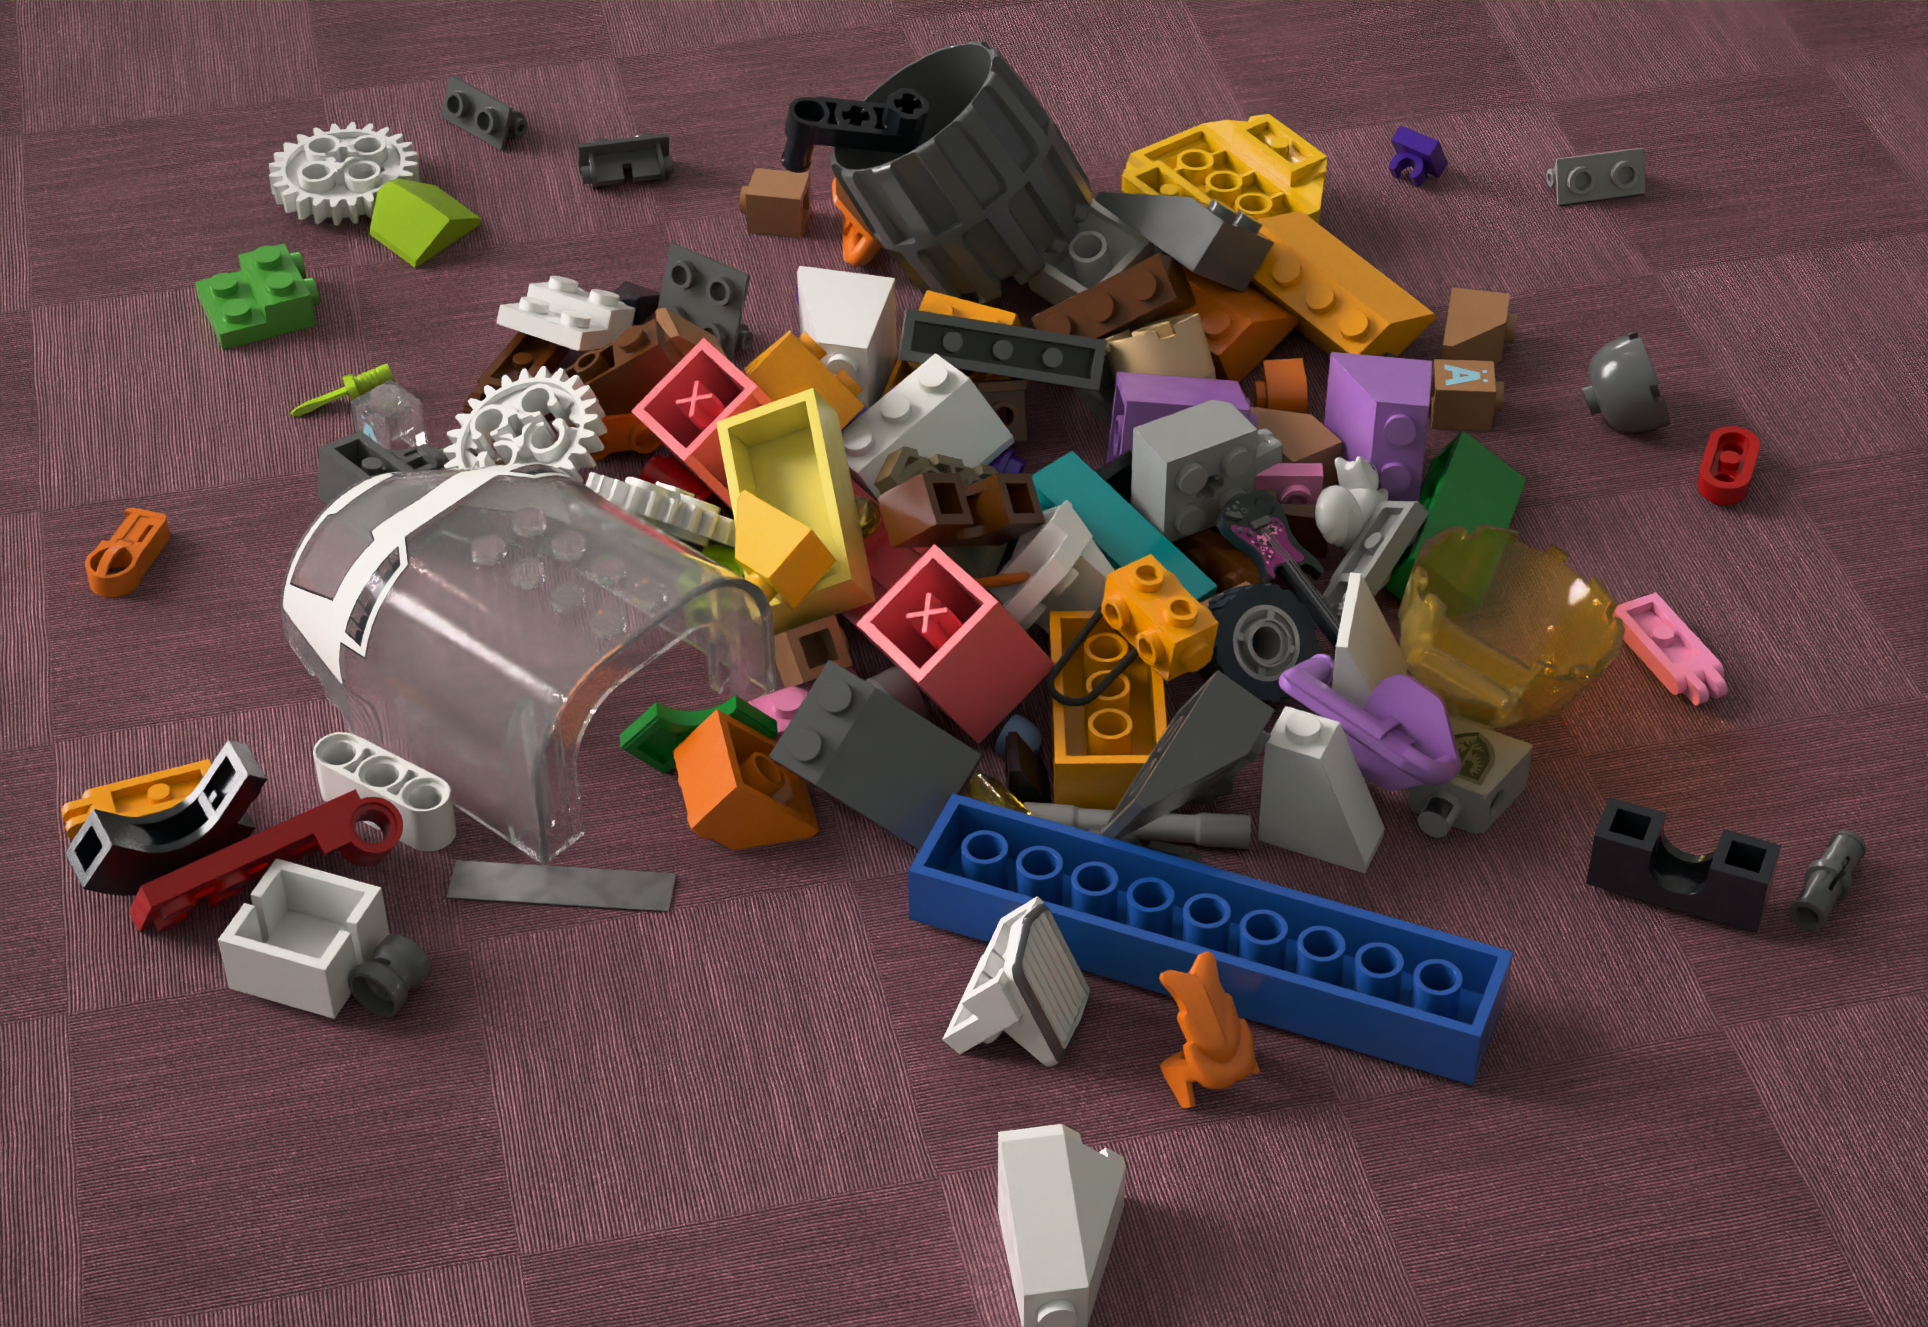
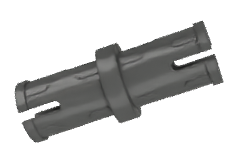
M1839 830L1837 834L1834 833L1821 858L1814 860L1807 868L1804 875L1805 885L1789 910L1791 919L1800 928L1808 931H1817L1820 927L1823 928L1835 903L1843 900L1849 893L1853 883L1851 875L1859 861L1865 856L1867 850L1864 840L1859 835L1849 830Z

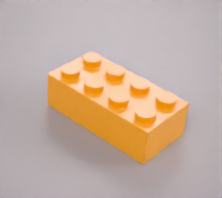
M1049 611V658L1055 664L1096 611ZM1103 615L1054 680V687L1064 696L1070 698L1084 697L1135 647L1118 630L1113 629ZM1140 656L1089 704L1067 706L1057 702L1050 696L1054 804L1075 805L1079 808L1115 810L1167 729L1164 679L1152 665L1145 663Z

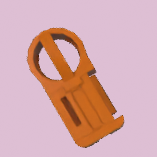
M128 508L124 511L126 519L109 541L102 540L85 560L90 589L95 594L110 598L120 597L133 592L140 585L142 577L171 538L165 514L139 508ZM126 567L125 570L119 573L107 574L109 568Z

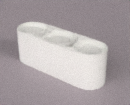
M336 732L326 735L314 746L313 756L320 793L324 801L328 802L355 789L361 799L380 797L388 800L399 810L402 816L403 832L399 841L420 851L443 849L451 844L456 837L457 829L451 790L448 783L442 778L348 732ZM362 821L381 831L375 823L370 821Z

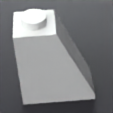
M1285 706L1265 745L1258 840L1366 873L1384 837L1385 828L1343 728L1338 721Z
M1063 1124L998 1132V1215L1022 1327H1088L1124 1208L1126 1175L1124 1157L1108 1148L1097 1152L1082 1144L1080 1133Z

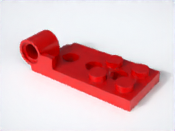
M356 789L142 885L129 913L139 932L153 926L156 927L158 933L167 931L190 918L188 911L208 901L211 908H216L242 895L243 890L241 886L264 876L276 858L293 863L317 851H320L323 857L339 850L343 857L354 865L362 867L377 865L390 854L401 838L403 832L402 816L399 810L388 800L380 797L361 799ZM360 821L375 823L382 832L383 841L368 843L362 840L357 834L356 823Z

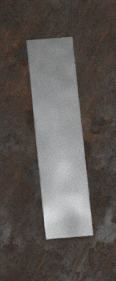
M456 860L446 898L669 912L676 873Z

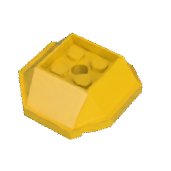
M1270 114L1250 116L1248 122L1222 120L1203 123L1130 153L1126 169H1124L1122 174L1121 191L1130 194L1192 197L1208 205L1214 198L1236 212L1238 209L1242 210L1255 219L1302 211L1319 224L1328 156Z

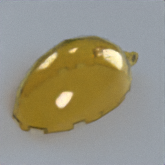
M1478 524L1472 534H1466L1468 530L1463 526L1449 527L1424 541L1412 568L1398 612L1400 650L1411 676L1438 693L1445 700L1449 717L1487 730L1528 728L1564 711L1582 699L1614 664L1619 655L1625 627L1621 618L1616 616L1613 618L1612 614L1618 606L1616 600L1596 575L1588 582L1564 563L1569 554L1550 544L1547 551L1542 552L1516 540L1520 531L1486 524Z

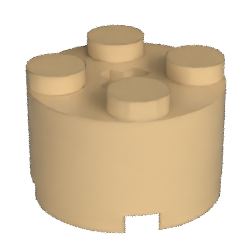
M1185 313L1146 323L1145 327L1133 331L1132 336L1130 329L1105 339L1107 340L1106 355L1115 385L1117 372L1216 379V370L1199 313L1194 315L1193 313Z

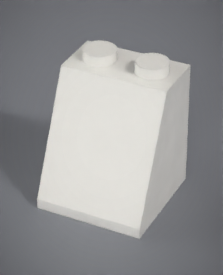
M799 266L797 276L800 336L806 332L827 353L820 361L834 375L842 368L863 389L857 398L869 409L881 399L897 358L895 278Z

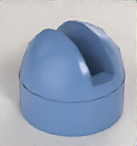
M1019 714L1013 715L997 739L995 752L1005 757V736H1008V732H1017L1032 751L1038 755L1042 743L1040 729Z

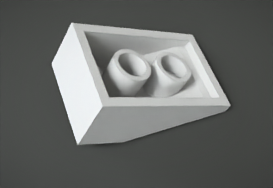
M1350 572L1336 643L1332 689L1363 709L1380 681L1394 674L1407 675L1408 663L1362 574Z

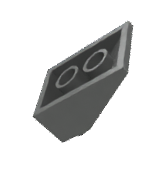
M1099 192L1095 198L1096 202L1193 273L1241 292L1245 291L1274 244L1273 241L1259 232L1263 226L1260 221L1238 209L1236 212L1214 198L1209 205L1192 197Z
M828 660L769 755L771 759L787 771L918 850L923 846L952 793L961 795L984 757L878 688Z
M1217 670L1177 711L1099 835L1118 840L1207 793L1222 778L1231 782L1243 768L1246 761L1252 763L1265 747L1271 734L1265 731L1264 727L1275 710Z

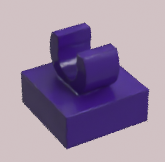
M1401 125L1391 139L1397 153L1389 164V169L1394 178L1398 179L1405 168L1413 167L1414 170L1409 177L1413 186L1419 187L1425 181L1427 173L1439 178L1448 164L1438 140Z

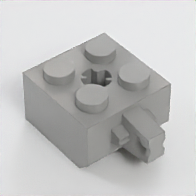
M1210 400L1133 428L1131 506L1170 542L1216 526V517L1223 507L1234 499L1254 492L1255 475L1282 462L1283 444L1267 428L1258 430L1232 403L1218 400Z

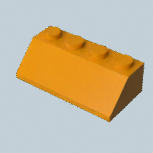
M1302 211L1257 219L1263 224L1259 232L1273 241L1274 244L1248 286L1295 315L1299 323L1294 328L1329 356L1331 352L1385 357V353L1388 352L1398 357L1436 319L1435 314Z

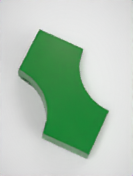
M736 695L718 706L698 711L676 710L656 702L619 735L620 748L661 773H667L676 767L673 750L716 709L753 728L769 739H773L778 734L777 721Z

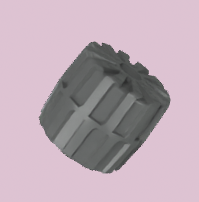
M969 41L968 43L948 45L932 51V53L913 63H909L891 75L887 81L863 100L886 104L888 95L895 93L899 88L916 90L920 96L927 99L929 111L919 146L909 153L834 147L833 153L830 156V164L835 176L867 227L924 295L927 290L968 300L973 292H975L979 304H983L1001 297L1003 280L1013 276L1020 285H1023L1045 268V263L1041 257L1043 252L1060 255L1078 234L1079 227L1077 224L1087 219L1093 197L1090 192L1089 179L1052 117L1005 57L997 49L990 48L986 42ZM850 123V125L858 126V124Z

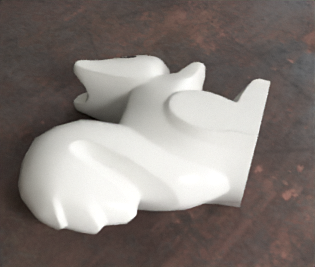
M1358 456L1355 461L1351 462L1341 457L1335 459L1339 486L1333 485L1323 489L1315 507L1316 525L1324 539L1330 544L1338 547L1341 546L1346 554L1380 502L1388 501L1389 495L1387 489L1381 488L1378 490V472L1370 461L1364 460L1361 456Z

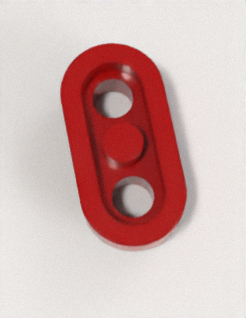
M1737 426L1720 427L1710 434L1697 481V490L1705 499L1713 504L1726 506L1738 503L1746 498L1760 449L1758 437L1753 432Z

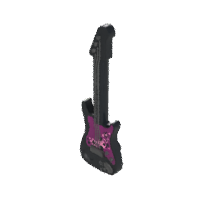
M1255 491L1231 501L1223 507L1216 517V526L1220 533L1233 546L1252 560L1257 567L1263 584L1272 583L1276 578V573L1281 576L1290 590L1297 595L1296 598L1299 602H1304L1309 609L1308 614L1336 650L1341 621L1305 574L1307 573L1314 580H1318L1324 573V568L1312 554L1297 542L1278 500L1267 491Z

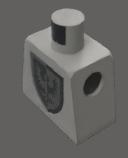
M1449 715L1462 768L1460 773L1448 783L1442 785L1426 784L1410 788L1408 807L1412 812L1419 814L1417 821L1421 830L1436 838L1446 836L1452 826L1472 834L1484 833L1526 788L1533 745Z

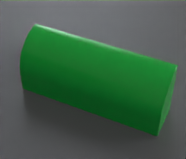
M1465 431L1458 434L1432 458L1420 488L1419 503L1429 514L1418 529V534L1413 544L1405 549L1392 569L1391 577L1384 587L1412 608L1432 616L1459 617L1479 608L1526 478Z

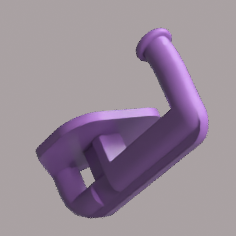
M1318 653L1312 656L1311 659L1300 662L1281 674L1278 682L1280 688L1286 694L1319 716L1340 722L1343 731L1348 734L1347 740L1362 775L1382 789L1395 791L1426 784L1442 785L1448 783L1460 773L1462 768L1446 702L1438 693L1415 678L1405 674H1394L1386 677L1377 684L1362 709L1327 686L1333 681L1334 661L1326 654Z

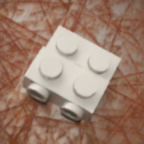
M550 276L549 282L530 283L527 297H521L520 303L500 305L496 324L576 351L601 349L617 340L626 329L632 327L636 308L619 301V295L599 289H591V292L588 293L579 288L578 282L560 276Z

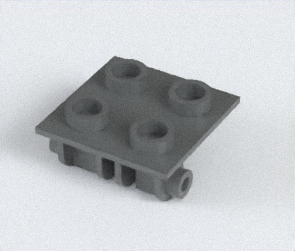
M671 243L658 309L667 308L714 335L725 356L731 362H733L735 351L740 349L747 350L753 342V333L749 331L746 324L741 323L751 275L676 243Z

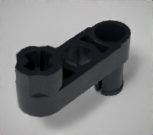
M899 88L895 93L888 95L886 104L819 96L816 98L800 97L794 99L790 103L784 128L787 140L784 152L782 153L781 163L785 169L791 172L803 173L808 171L811 167L815 145L891 153H909L920 144L929 111L928 100L920 96L916 90L909 88ZM850 123L858 124V126L850 125Z

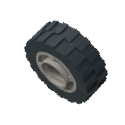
M1257 583L1234 587L1223 591L1224 594L1214 596L1208 602L1207 608L1212 612L1219 625L1211 661L1198 670L1201 678H1205L1208 681L1219 670L1265 704L1291 698L1280 688L1278 681L1281 674L1300 662L1311 659L1312 656L1316 655V651H1319V640H1316L1315 635L1317 628L1314 620H1311L1308 614L1309 609L1304 602L1300 603L1295 598L1297 595L1290 590H1282L1280 585L1272 583L1265 585ZM1254 635L1259 642L1258 654L1255 653L1252 645Z

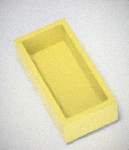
M814 388L716 422L735 526L737 498L746 490L812 529L836 559L835 563L795 609H792L776 598L767 603L747 586L752 614L776 634L827 616L836 615L874 602L875 596L837 411ZM744 570V575H745V580H746V579L749 577V575H748L747 572Z

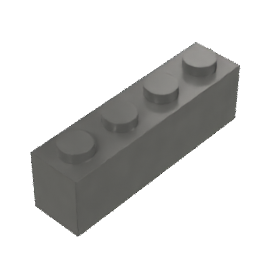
M906 309L904 311L897 360L923 364L936 353L958 370L1099 391L1107 340Z

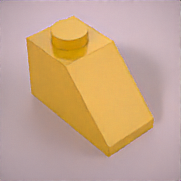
M746 490L738 496L735 559L749 575L744 581L745 584L765 602L770 603L773 598H776L792 609H795L835 563L836 559L809 527Z

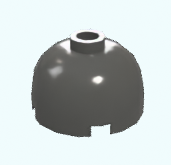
M1637 331L1620 336L1603 345L1593 355L1588 367L1590 385L1581 388L1591 416L1601 413L1609 427L1620 433L1641 434L1670 425L1665 400L1659 401L1658 399L1660 396L1657 386L1659 385L1658 379Z

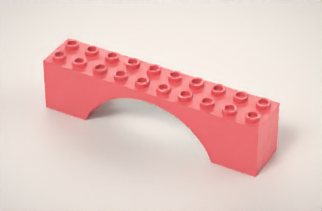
M703 338L631 412L692 474L703 482L733 512L716 422L772 403L773 401L750 378ZM851 478L875 601L840 614L887 659L912 679L926 696L979 745L1051 671L1055 663L997 599L935 544L931 548H892L885 529L880 505Z

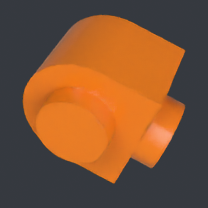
M1303 358L1263 360V368L1261 370L1262 381H1254L1255 407L1307 414L1308 392Z

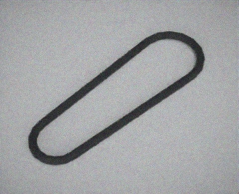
M1102 604L1046 678L1048 693L1059 703L1067 706H1082L1091 703L1139 656L1137 649L1134 648L1084 697L1070 698L1056 690L1054 687L1055 678L1102 618Z

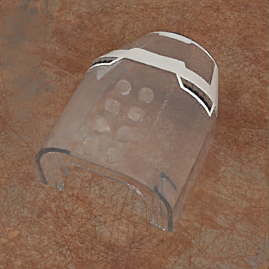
M543 463L391 472L363 479L336 496L309 525L292 555L282 586L281 618L285 638L309 674L317 676L323 685L325 698L331 707L334 705L338 707L343 715L344 725L348 732L442 778L450 787L454 806L543 865H546L585 835L577 770L578 751L585 729L593 714L604 699L621 683L682 639L707 654L710 688L721 694L723 692V685L729 680L731 698L736 695L746 702L767 695L777 688L773 615L766 595L758 586L570 475Z

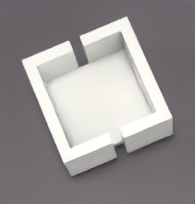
M276 858L250 894L252 905L244 903L218 939L229 989L335 1019L352 994L349 988L350 976L363 962L373 961L375 948L387 935H390L382 888Z

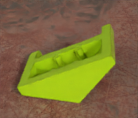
M397 178L388 181L378 190L370 226V235L416 268L478 227L481 218L436 185Z

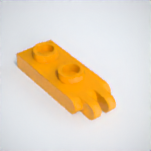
M210 759L88 789L84 792L82 799L68 802L62 807L61 812L66 823L65 828L68 837L71 840L74 839L93 809L128 817H144L172 808L189 796L197 787L211 766Z

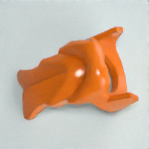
M1205 951L1199 954L1188 973L1167 970L1161 973L1159 976L1161 984L1174 997L1180 1012L1178 1013L1177 1021L1187 1042L1182 1045L1183 1050L1164 1060L1159 1066L1181 1107L1192 1108L1196 1106L1192 1083L1197 1082L1211 1090H1222L1232 1086L1235 1082L1242 1081L1251 1073L1255 1075L1260 1073L1255 1059L1254 1035L1245 1019L1238 1017L1232 996L1225 993L1219 980L1216 958L1213 953Z

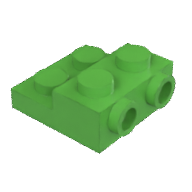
M285 243L275 246H262L254 251L239 254L240 271L219 273L211 278L195 282L198 299L223 350L316 326L313 306L320 305V299L315 281L312 277L306 278V270L300 252L289 253Z

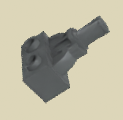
M358 431L319 447L318 498L330 506L345 492L367 479L385 473L397 474L375 485L338 512L343 518L372 539L370 531L377 525L432 490L430 485L421 478L401 472L422 473L433 478L439 484L451 477L444 467L449 460L443 453V449L453 445V443L438 449L429 447L426 444L415 445L405 450L384 449L362 431ZM423 525L414 530L413 532H411L409 535H412L423 530Z

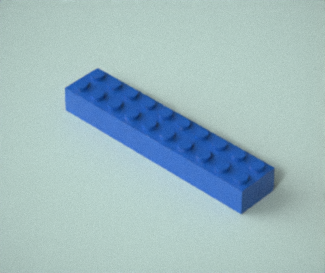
M954 793L949 798L908 870L909 919L990 943L1001 918L1038 896L1044 902L1043 904L1051 910L1081 970L1172 996L1161 984L1160 974L1167 970L1188 973L1197 956L1205 951H1209L1216 958L1219 980L1225 993L1232 996L1239 1017L1470 1085L1475 1083L1507 997L1513 951Z

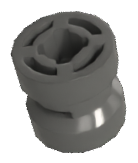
M398 934L387 935L375 948L373 961L363 962L349 978V988L357 1001L368 1011L385 1018L394 1017L407 1002L408 991L419 989L432 973V964L423 949L411 939Z

